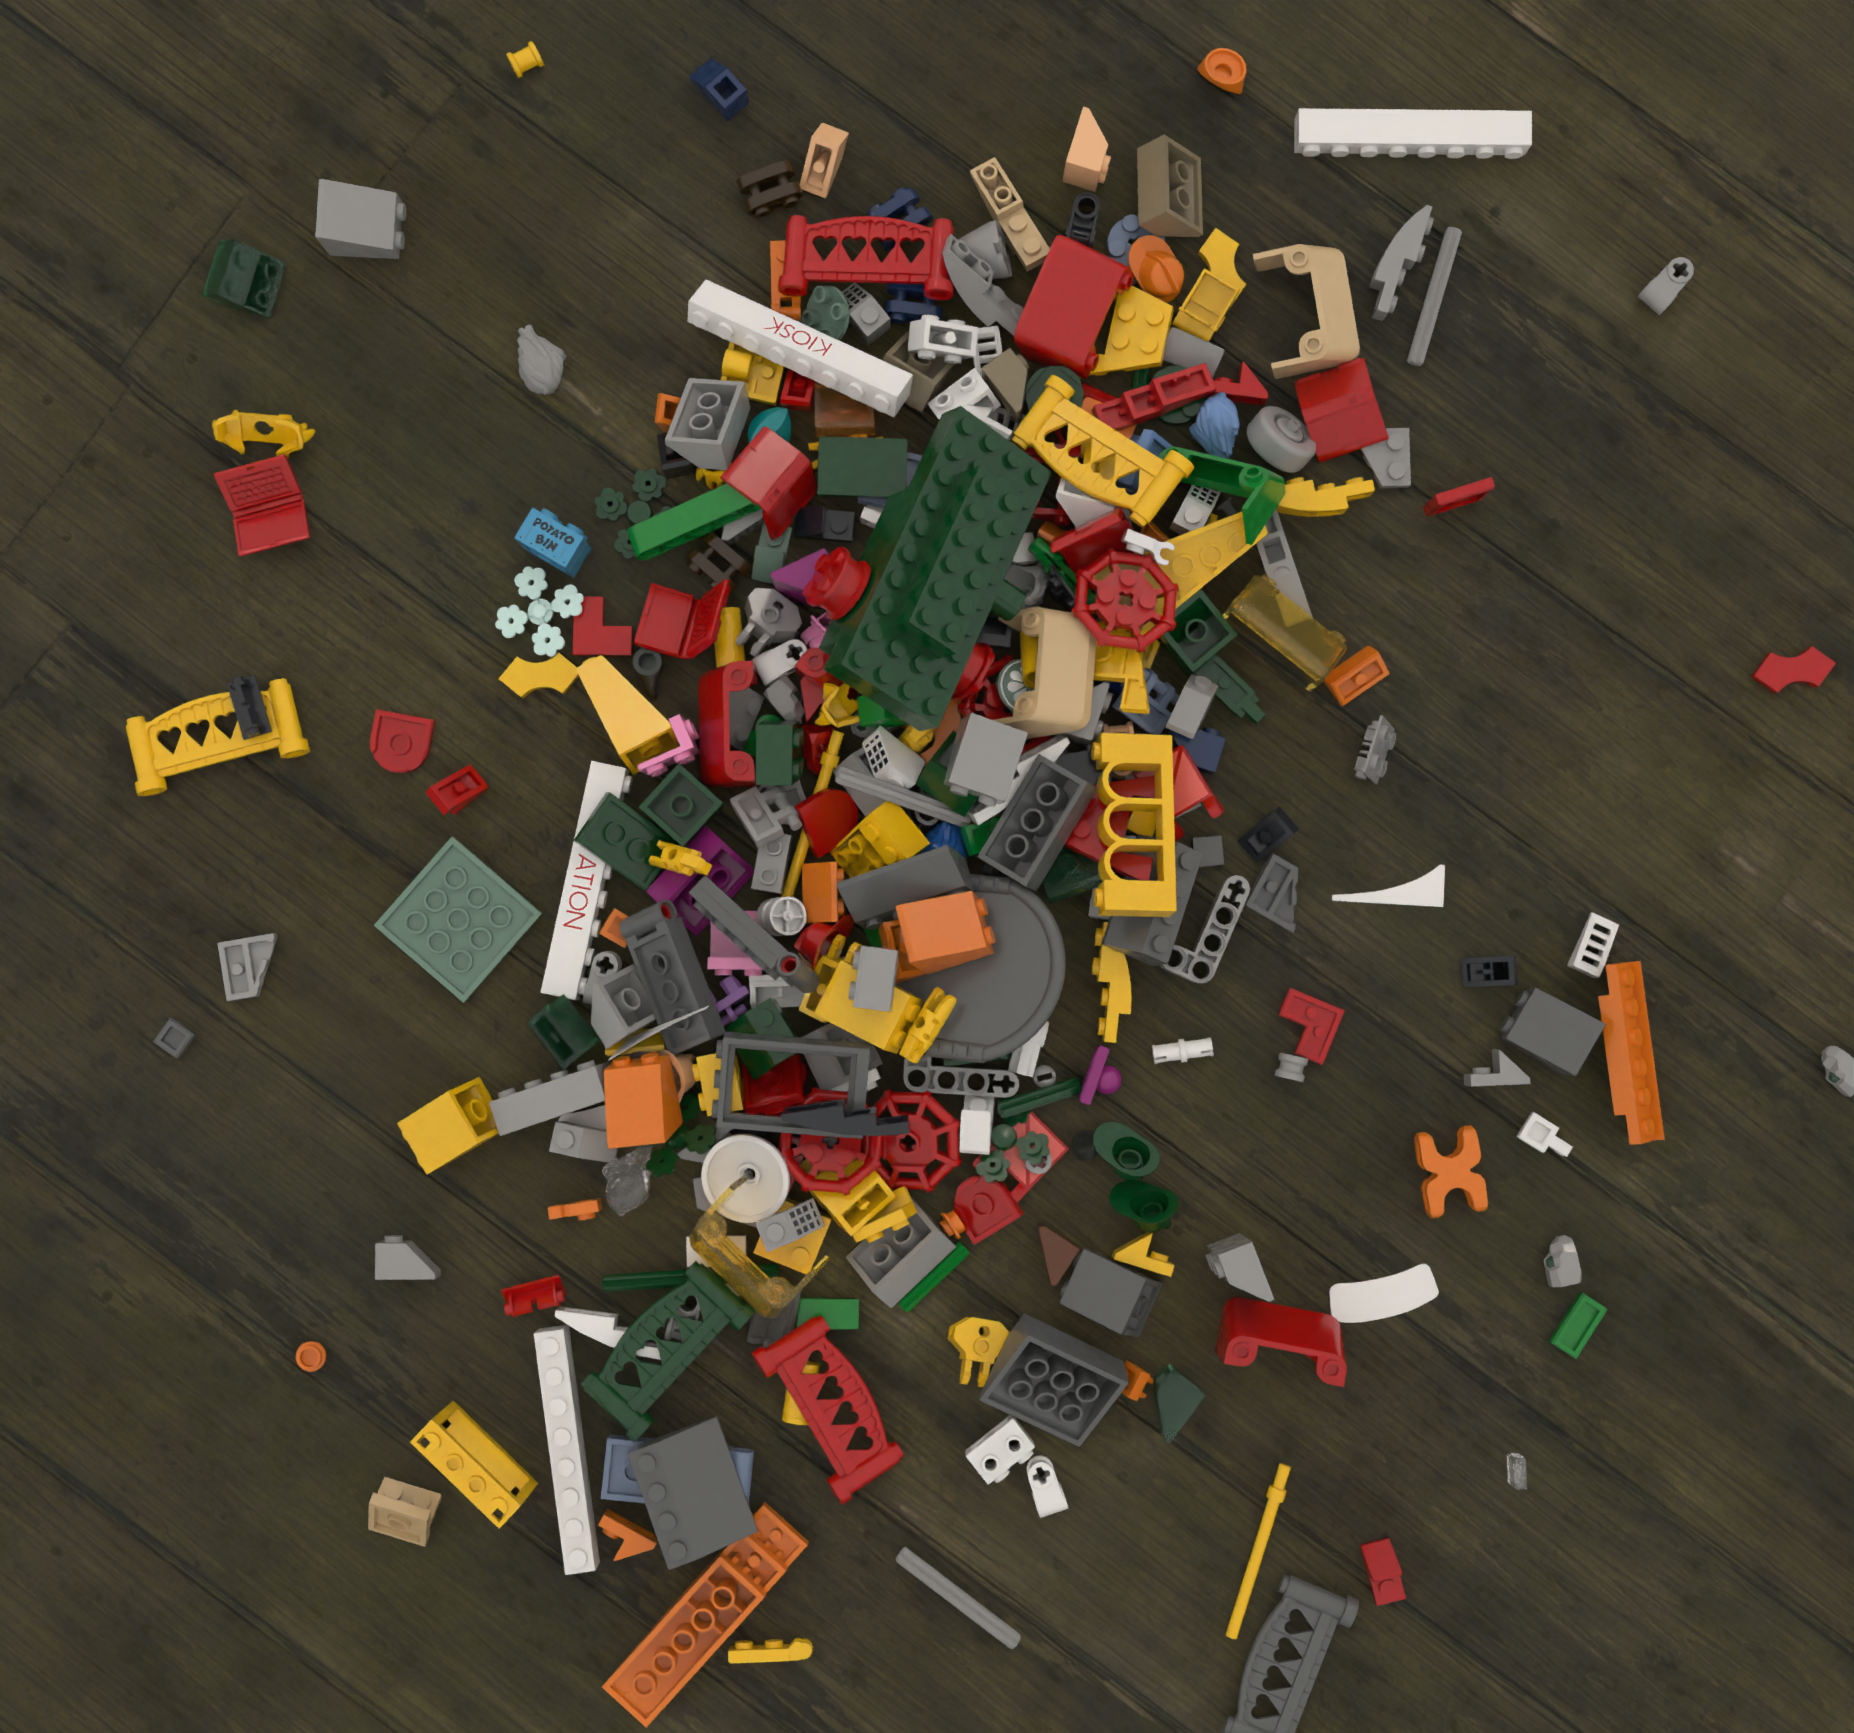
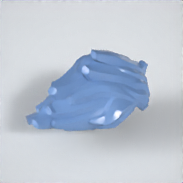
M1225 392L1208 397L1203 406H1201L1196 422L1189 429L1193 439L1197 440L1209 455L1229 459L1233 454L1232 448L1234 447L1240 426L1237 408L1226 397Z

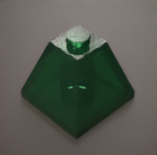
M1171 1363L1167 1369L1162 1367L1153 1379L1155 1382L1153 1393L1158 1429L1164 1440L1169 1444L1206 1396L1196 1382Z

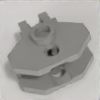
M755 588L748 596L744 608L748 620L747 626L735 641L739 646H742L751 635L759 639L751 648L750 654L754 657L758 656L766 645L769 647L772 643H785L795 639L799 633L798 629L802 625L798 607L775 589ZM777 603H781L783 605V609L780 606H778Z

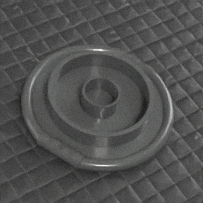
M970 874L974 893L978 897L983 898L987 905L988 915L985 916L987 926H991L995 935L996 943L992 944L994 954L929 975L925 974L895 985L924 1000L921 1009L936 987L945 991V996L949 994L957 999L956 1005L933 1044L925 1052L928 1057L985 1063L1018 1049L1044 1026L1059 1000L1065 978L1066 960L1063 938L1058 924L1048 907L1035 893L1011 877Z

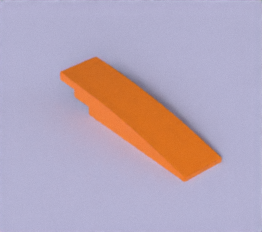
M766 1502L753 1514L758 1532L723 1547L602 1685V1688L645 1727L656 1718L763 1600L766 1593L787 1571L789 1565L808 1546L809 1541Z

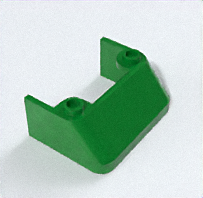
M1169 447L1163 450L1158 456L1162 460L1170 450H1174L1194 465L1195 468L1187 478L1183 477L1180 482L1248 498L1242 507L1246 544H1253L1286 493L1283 477L1263 467L1179 447Z

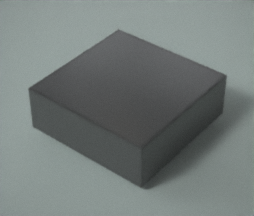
M1222 836L1191 839L1192 849L1203 853L1199 867L1224 865Z
M170 1017L153 1042L175 1058L180 1059L197 1034L175 1018Z

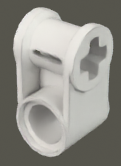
M792 639L752 659L765 687L771 686L779 678L785 675L788 676L796 671L795 664L798 660L796 661L793 657H789L793 655L791 651L793 648L802 651L799 654L800 657L808 650L803 642Z
M1043 1455L1032 1457L1028 1461L1026 1469L1033 1491V1499L1040 1518L1069 1509L1050 1459ZM1042 1467L1045 1476L1039 1477L1036 1468Z

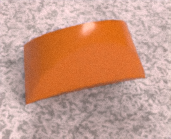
M1228 48L1212 50L1197 67L1199 73L1209 82L1223 90L1242 94L1247 71L1243 58L1237 52Z

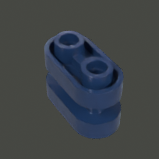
M905 187L894 192L891 200L885 204H876L867 212L868 216L895 219L906 214L907 217L902 220L927 226L933 219V216L926 207L916 209L915 206L920 198L913 188L906 189ZM880 239L878 240L885 251L892 250L896 244L891 239L885 242Z
M887 284V293L895 296L894 300L886 301L884 311L890 317L891 323L905 324L906 321L920 320L922 315L938 316L939 320L942 321L943 309L935 305V301L941 300H932L925 297L924 284ZM906 298L920 299L924 301L923 303L908 302L906 301Z

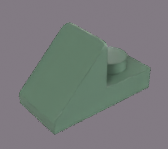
M763 522L759 544L755 547L752 580L773 584L770 573L785 567L793 531L792 527H788L779 538L771 540L766 524Z

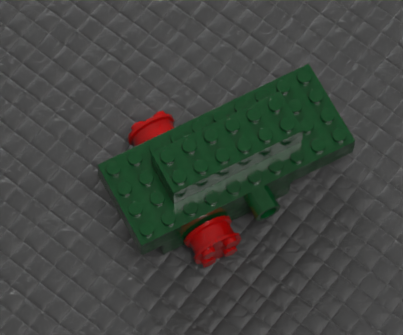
M962 406L943 413L908 488L889 496L859 562L850 557V552L847 548L839 547L828 556L823 554L815 564L816 572L805 586L802 595L806 597V601L810 606L819 605L825 609L828 618L831 619L819 646V649L830 655L824 670L918 731L938 728L951 699L960 701L971 693L977 694L983 687L984 676L995 660V653H993L989 644L976 641L990 611L1005 621L1013 619L1020 612L1026 594L1006 580L1005 576L1051 475V471Z

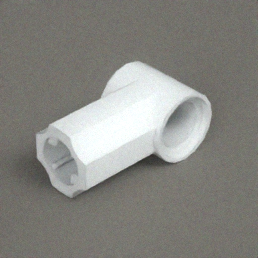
M1048 1021L1027 1043L1012 1052L1008 1071L1033 1077L1040 1047L1043 1048L1049 1027Z

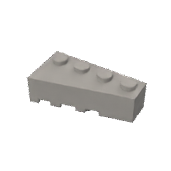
M594 1060L578 1065V1072L568 1074L567 1070L551 1074L552 1081L542 1084L540 1078L525 1083V1090L516 1093L514 1087L497 1093L499 1099L489 1102L499 1135L502 1136L605 1101L604 1069L613 1061L596 1066Z

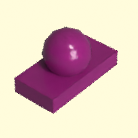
M1100 1045L1096 1046L1081 1087L1082 1090L1077 1098L1079 1099L1078 1101L1090 1105L1095 1090L1102 1094H1112L1120 1088L1122 1077L1119 1070L1114 1066L1104 1065L1110 1049Z

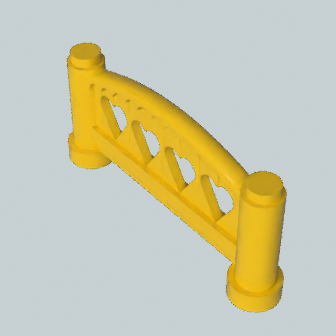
M1051 375L1044 384L1046 389L1012 434L1014 437L1011 439V442L1023 451L1027 447H1033L1039 456L1060 477L1080 491L1108 504L1129 509L1132 512L1129 518L1135 524L1144 528L1146 524L1152 521L1183 477L1187 478L1195 468L1194 465L1174 450H1170L1163 460L1070 402L1069 400L1075 393L1074 389L1058 376ZM1068 425L1067 444L1064 448L1058 449L1055 447L1054 442L1049 443L1045 441L1048 433ZM1092 440L1091 459L1088 463L1081 464L1078 462L1077 457L1072 458L1069 456L1071 448ZM1115 455V472L1111 479H1104L1102 473L1092 471L1095 463ZM1139 470V488L1136 494L1129 495L1126 493L1125 488H1118L1116 486L1118 479Z
M282 678L270 681L268 690L261 691L272 732L247 740H243L238 721L231 739L215 725V720L218 716L227 717L230 713L235 712L229 692L213 694L189 701L161 714L149 722L145 721L143 716L127 719L125 727L138 779L135 782L137 795L150 796L165 792L167 790L165 777L274 748L279 749L281 758H294L309 753L308 740L303 738L291 685L288 684L287 679ZM208 720L210 727L203 746H201L187 733V726L191 723L198 725L201 721ZM173 728H179L181 735L173 754L158 740V735L162 731L170 732Z

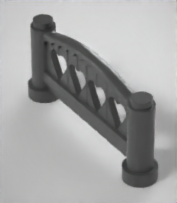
M1283 1574L1277 1589L1278 1592L1282 1593V1599L1269 1614L1252 1644L1241 1678L1236 1716L1228 1715L1226 1717L1222 1733H1295L1337 1624L1347 1628L1352 1626L1358 1612L1359 1599L1350 1595H1346L1344 1598L1293 1575L1287 1576ZM1294 1609L1300 1610L1313 1629L1288 1633L1285 1630V1624L1290 1621V1612ZM1283 1637L1289 1638L1301 1655V1658L1285 1661L1275 1660L1274 1652L1280 1649L1278 1646L1279 1640ZM1270 1666H1277L1291 1686L1265 1689L1262 1683L1268 1677V1668ZM1260 1694L1267 1695L1280 1714L1260 1718L1254 1717L1251 1711L1253 1707L1257 1706V1696Z

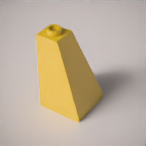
M602 655L589 658L581 666L575 668L614 747L633 775L640 772L637 765L680 747L670 722Z

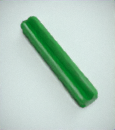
M956 1243V1247L897 1302L905 1312H910L969 1255L968 1249L962 1243Z

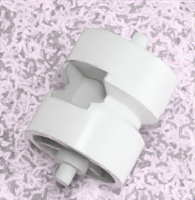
M789 896L765 900L759 906L756 914L757 923L771 936L794 935L804 927L807 918L804 905L798 899Z

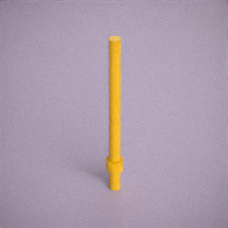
M836 730L832 732L827 751L823 752L820 760L822 767L813 794L828 787L833 768H837L840 759L838 752L844 736L842 732ZM803 828L781 897H793L797 887L802 864H804L809 848V842Z
M1279 1463L1273 1485H1269L1266 1494L1268 1498L1267 1505L1225 1634L1231 1639H1237L1279 1504L1283 1503L1287 1492L1284 1488L1291 1466L1284 1463Z

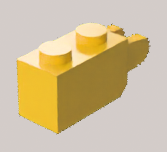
M840 934L833 940L828 954L823 955L817 963L815 972L819 976V986L815 991L805 993L799 1007V1011L823 1023L828 1021L816 1016L814 1012L841 960L853 964L855 951H860L861 944L853 942L848 949L845 959L841 958L840 954L846 938Z

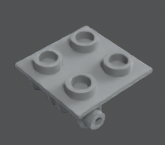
M1380 715L1379 721H1372V724L1367 726L1364 740L1368 742H1362V746L1369 748V752L1360 750L1359 754L1367 758L1358 756L1354 771H1356L1355 777L1366 780L1368 777L1374 784H1378L1379 778L1384 777L1387 769V761L1385 760L1388 749H1393L1396 741L1395 729L1382 715Z

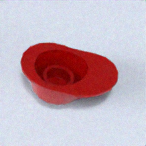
M851 914L842 917L835 925L814 922L803 930L795 942L794 949L812 963L814 971L819 959L823 955L828 954L835 937L840 934L847 939L854 926Z

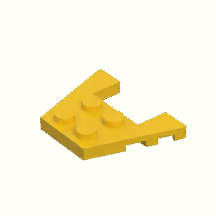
M1131 286L1129 291H1125L1122 295L1116 294L1113 299L1116 300L1105 354H1099L1098 365L1089 375L1102 376L1107 375L1108 372L1120 370L1127 372L1162 366L1174 311L1173 306Z
M1097 622L1105 631L1107 626L1103 622ZM1118 628L1117 631L1112 630L1110 633L1132 637L1130 632H1125V629ZM1096 641L1094 680L1125 682L1120 709L1127 713L1149 714L1150 708L1141 653L1132 649L1104 645L1100 647Z

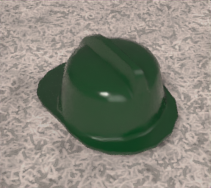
M1118 1122L1103 1123L1096 1128L1093 1135L1094 1148L1101 1158L1110 1164L1113 1172L1118 1177L1125 1180L1143 1179L1144 1176L1150 1175L1157 1169L1160 1162L1157 1148L1131 1128Z
M1127 1180L1117 1184L1109 1195L1112 1208L1119 1214L1133 1219L1134 1223L1146 1232H1155L1163 1228L1169 1229L1171 1217L1177 1212L1179 1206L1178 1198L1173 1192L1137 1180Z

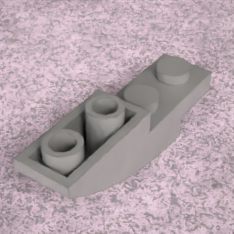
M1426 205L1411 217L1396 234L1381 257L1369 285V288L1379 290L1372 314L1373 319L1383 321L1388 313L1393 314L1398 297L1394 296L1396 286L1402 285L1406 269L1411 270L1415 262H1421L1426 245L1421 244L1424 234L1429 235L1434 218L1430 217L1432 206Z
M950 234L946 239L942 254L945 266L956 290L966 305L987 327L997 321L1014 336L1017 323L1024 308L1011 301L999 286L991 283L994 271L990 265L972 253L966 243Z
M1275 509L1265 524L1268 534L1256 544L1286 629L1312 620L1313 617L1277 509Z

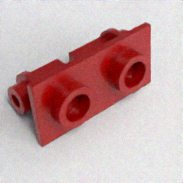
M559 1275L501 1289V1293L507 1303L504 1304L506 1316L512 1315V1317L533 1312L534 1303H537L539 1310L560 1306V1302H564L567 1295Z

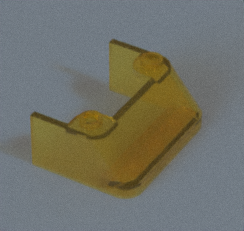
M1265 574L1261 577L1254 575L1222 616L1227 619L1231 613L1311 676L1313 680L1306 687L1311 692L1325 680L1346 652L1347 646L1344 644L1346 639L1335 630L1330 632L1276 589L1277 584Z
M743 1175L731 1184L701 1216L690 1233L689 1242L692 1249L761 1316L774 1318L828 1263L830 1258L826 1255L796 1287L785 1278H769L726 1236V1221L718 1213L748 1180Z

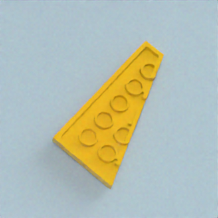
M1239 512L1164 541L1173 544L1175 548L1174 550L1161 549V558L1168 560L1169 563L1168 565H1158L1171 581L1179 586L1176 608L1268 534L1266 526L1263 527L1252 545L1246 544L1243 514ZM1145 550L1143 552V555H1153L1151 552H1147ZM1118 563L1119 569L1122 571L1131 569L1138 573L1141 568L1139 566ZM1109 566L1101 570L1093 578L1102 581L1111 574ZM1146 570L1143 576L1154 589L1162 588ZM1120 596L1121 599L1118 603L1121 606L1124 604L1129 607L1132 606L1130 603L1131 599L1128 596ZM1165 597L1158 598L1155 605V612L1163 616ZM1149 621L1139 629L1140 634L1144 635L1156 624Z

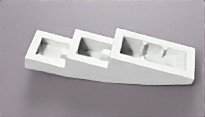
M1059 734L1022 754L1006 802L996 803L995 807L983 803L972 807L968 812L971 820L980 825L1007 808L1038 754L1055 763L1070 743L1068 738Z
M559 1307L555 1310L556 1318L580 1333L613 1348L628 1329V1327L617 1326L619 1314ZM645 1342L644 1349H639L636 1352L638 1356L661 1360L657 1343Z

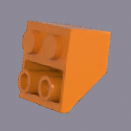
M837 862L802 864L803 905L807 914L805 924H813L814 922L836 924L840 917L845 916V902L843 898H839V890L836 884L845 880L843 868H839Z

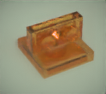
M815 383V431L817 438L819 436L848 437L854 434L875 436L874 408L832 388H828L821 383Z

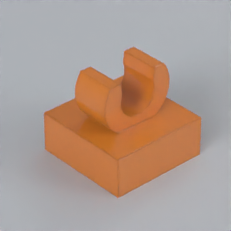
M1126 1360L1124 1364L1129 1384L1122 1391V1394L1135 1401L1139 1397L1145 1398L1147 1394L1142 1391L1147 1382L1153 1384L1154 1380L1145 1370Z

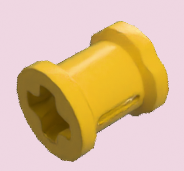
M532 41L528 42L527 47L513 54L511 52L506 54L518 78L522 77V73L537 65L539 67L544 66L541 56Z

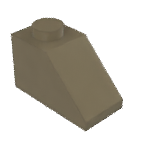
M1009 348L982 367V379L1016 423L1022 420L1028 382L1027 369L1029 366L1021 354L1015 355L1011 348Z

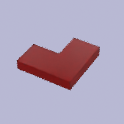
M584 596V601L581 603L583 607L582 613L578 616H573V655L632 657L633 627L604 626V597Z
M1288 988L1278 1015L1305 1026L1294 1054L1323 1065L1345 1010Z

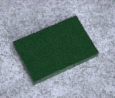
M819 436L817 496L888 499L890 495L906 489L907 439Z
M610 792L605 793L573 840L642 891H646L662 869L650 865L648 861L651 855L661 858L662 850L657 846L658 841L661 840L678 845L677 841Z

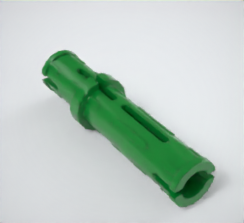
M1042 537L1036 539L1029 546L1028 551L1044 566V571L1047 575H1049V565L1054 563L1057 567L1056 570L1075 595L1076 588L1074 585L1076 586L1077 579L1075 578V573L1064 562L1065 558L1061 554L1052 553ZM1088 588L1086 604L1090 605L1094 604L1096 595Z

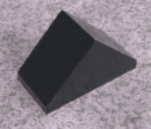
M667 433L658 434L660 462L666 479L694 474L693 463L665 444Z
M1516 955L1461 958L1463 987L1518 985Z

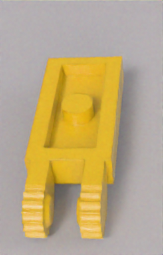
M805 1637L804 1639L795 1638L790 1644H783L782 1639L765 1640V1645H753L751 1640L736 1641L735 1646L729 1647L728 1662L755 1663L808 1659L813 1651V1643L808 1638L805 1639Z

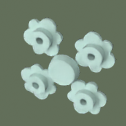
M527 566L523 569V573L516 575L514 581L516 586L520 587L518 590L519 594L524 597L528 595L534 601L529 605L527 613L521 611L517 605H511L509 608L501 607L497 611L499 620L496 621L495 626L497 629L502 630L504 637L513 638L516 633L522 634L524 632V624L527 623L529 618L534 624L540 625L538 633L532 635V641L535 643L534 652L541 656L547 654L553 657L556 655V650L564 647L565 640L560 636V628L551 627L547 623L553 618L554 611L560 613V616L565 619L569 618L570 615H580L583 610L581 603L584 601V596L578 593L574 585L569 584L563 590L557 589L555 591L556 598L551 604L545 599H538L541 596V590H545L548 586L544 580L546 573L541 568L533 569Z

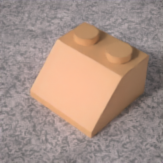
M1084 106L1067 156L1062 182L1096 192L1098 182L1102 184L1105 182L1111 156L1106 155L1108 143L1090 109Z

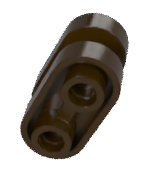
M779 161L748 172L737 179L736 182L740 193L751 194V197L745 201V206L750 216H756V218L760 219L769 216L772 210L783 207L788 209L799 204V199L803 196L798 182H789V179L795 175L791 161ZM777 184H778L777 187H774V188H772V189H769V190H766V191H763V192L761 191V190H763V189H766V188H769V187H771V186H774V185H777Z
M709 532L701 538L707 546L701 553L693 547L686 555V558L689 560L686 565L698 576L704 573L711 580L708 583L711 588L724 579H728L731 587L730 595L737 587L731 579L737 573L745 578L753 568L717 535ZM715 554L729 564L723 572L709 561Z

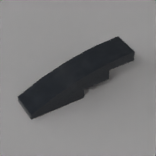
M845 1099L784 1107L781 1114L783 1121L813 1130L844 1135L885 1136L909 1134L910 1132L909 1114L878 1119L877 1107L846 1111Z

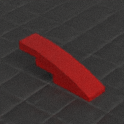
M1206 363L1152 379L1149 385L1123 392L1120 398L1095 405L1092 408V413L1095 418L1114 430L1120 431L1189 404L1215 392L1216 387Z

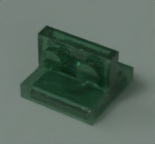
M1064 845L1041 883L1046 900L1049 899L1051 904L1097 888L1102 883L1098 871L1099 863Z

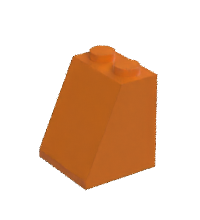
M973 891L895 906L909 962L926 975L994 954L992 944L996 943L995 935L991 926H987L985 916L988 915L987 905L984 899L978 897Z
M651 1052L635 1059H631L628 1055L614 1058L613 1062L604 1069L608 1149L666 1143L683 1123L670 1056H659L658 1052Z

